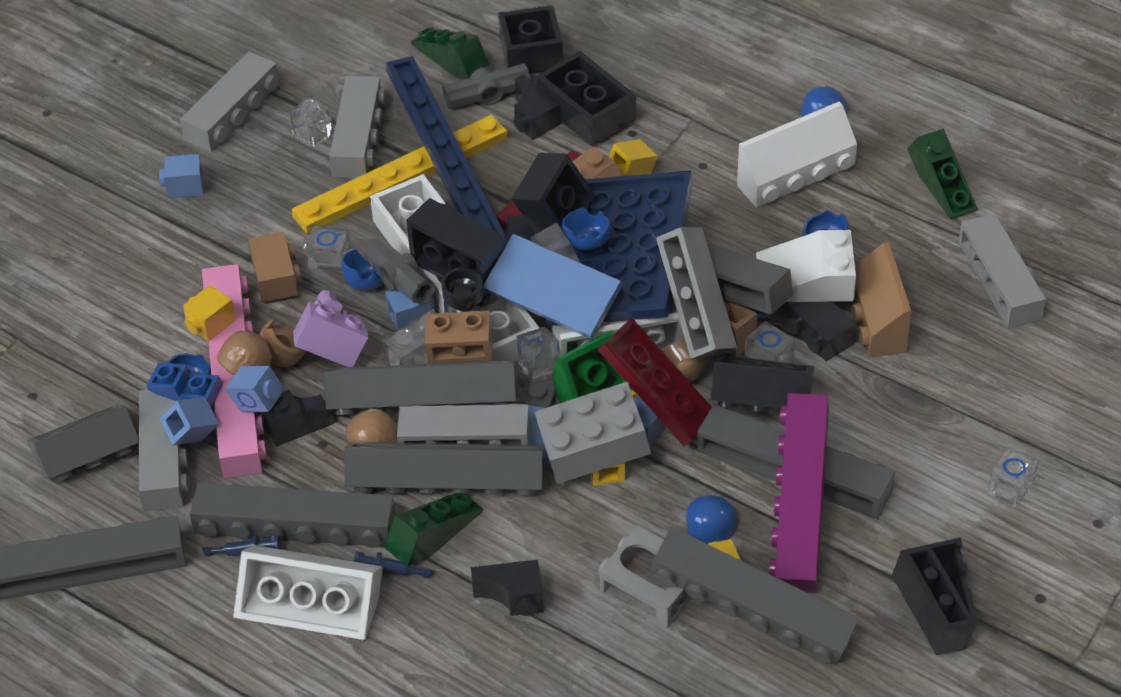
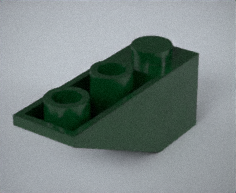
M428 27L421 30L419 36L410 41L412 46L452 76L470 78L476 70L489 66L479 37L475 34Z
M941 129L917 137L907 150L918 176L948 217L952 219L978 210L945 130Z
M453 493L395 515L384 549L406 566L418 563L436 553L480 515L483 508L475 503L467 494Z

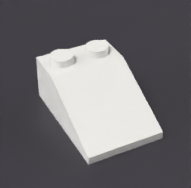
M820 230L756 253V259L790 269L793 295L786 302L853 301L856 272L851 230Z

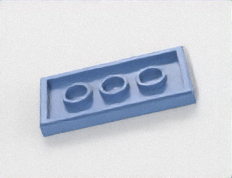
M513 234L483 285V289L490 294L593 340L623 284L620 280Z

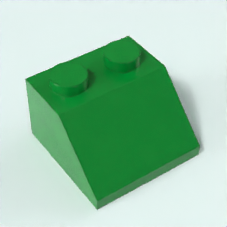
M610 331L557 358L551 378L559 403L626 382L598 351L615 332Z

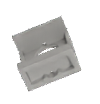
M637 525L630 535L626 534L620 540L617 550L611 558L606 557L602 561L598 570V575H600V591L605 592L611 584L655 608L656 622L668 628L692 597L686 593V590L674 584L665 591L625 568L641 548L657 554L664 539Z

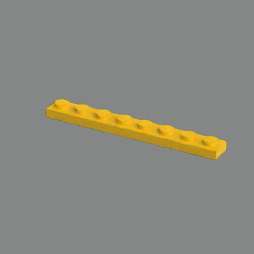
M492 114L453 132L466 159L508 139L507 130ZM423 146L292 208V217L305 233L309 234L370 205V196L422 174L427 178L437 173Z

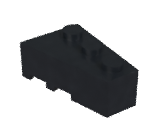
M961 537L901 550L892 573V578L936 656L966 649L977 625L971 588H968L966 580V562H963Z

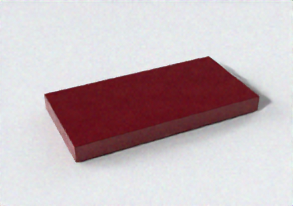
M630 318L598 351L685 447L697 436L700 426L712 407L636 321Z

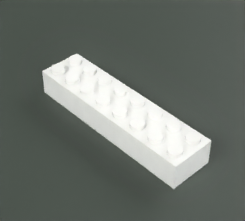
M424 174L370 196L373 222L389 244L401 255L404 253L410 254L406 219L429 198L441 204H446ZM418 266L419 270L435 284L436 292L432 295L435 307L439 313L444 312L442 279ZM491 294L484 301L485 311H490L493 326V356L491 361L518 359V363L531 358L523 355L522 346L528 339L536 338L537 334H539L538 339L540 340V328L526 309ZM534 340L529 341L525 346V352L527 354L535 353L539 348V343Z

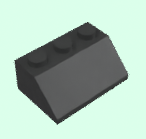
M118 404L27 440L44 477L47 479L54 478L55 482L72 476V469L84 465L85 469H90L104 463L102 457L112 453L116 457L134 451L132 445L139 443L126 406Z

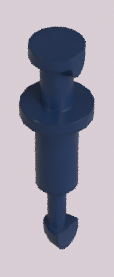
M253 535L251 540L226 543L224 547L218 548L204 547L202 551L206 556L218 553L233 556L241 555L243 550L253 545L281 550V540L279 536H272L270 540L260 541L258 535Z
M356 551L354 562L383 566L382 571L403 576L412 573L421 575L423 578H429L434 571L406 566L401 561L383 558L381 552H378L376 558L365 556L364 552Z

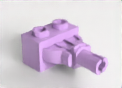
M323 290L318 294L317 300L314 303L308 302L293 331L294 345L344 366L353 367L368 339L366 324L357 316L347 315L345 310L341 314L343 305L340 301H337L336 294L332 292L330 295L328 290Z

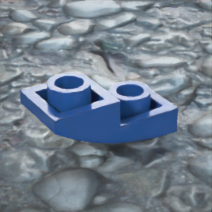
M158 362L146 387L149 391L174 401L205 397L210 407H212L223 383L219 375L190 373L185 364Z

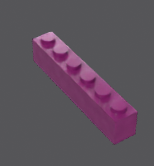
M788 394L787 406H781L780 414L781 425H786L785 435H779L778 454L783 455V466H777L776 485L781 486V496L774 497V516H779L778 527H772L771 545L776 547L777 551L776 559L770 558L769 575L804 592L818 593L829 422L828 395Z

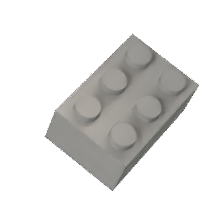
M628 382L534 412L557 484L651 454L646 432Z

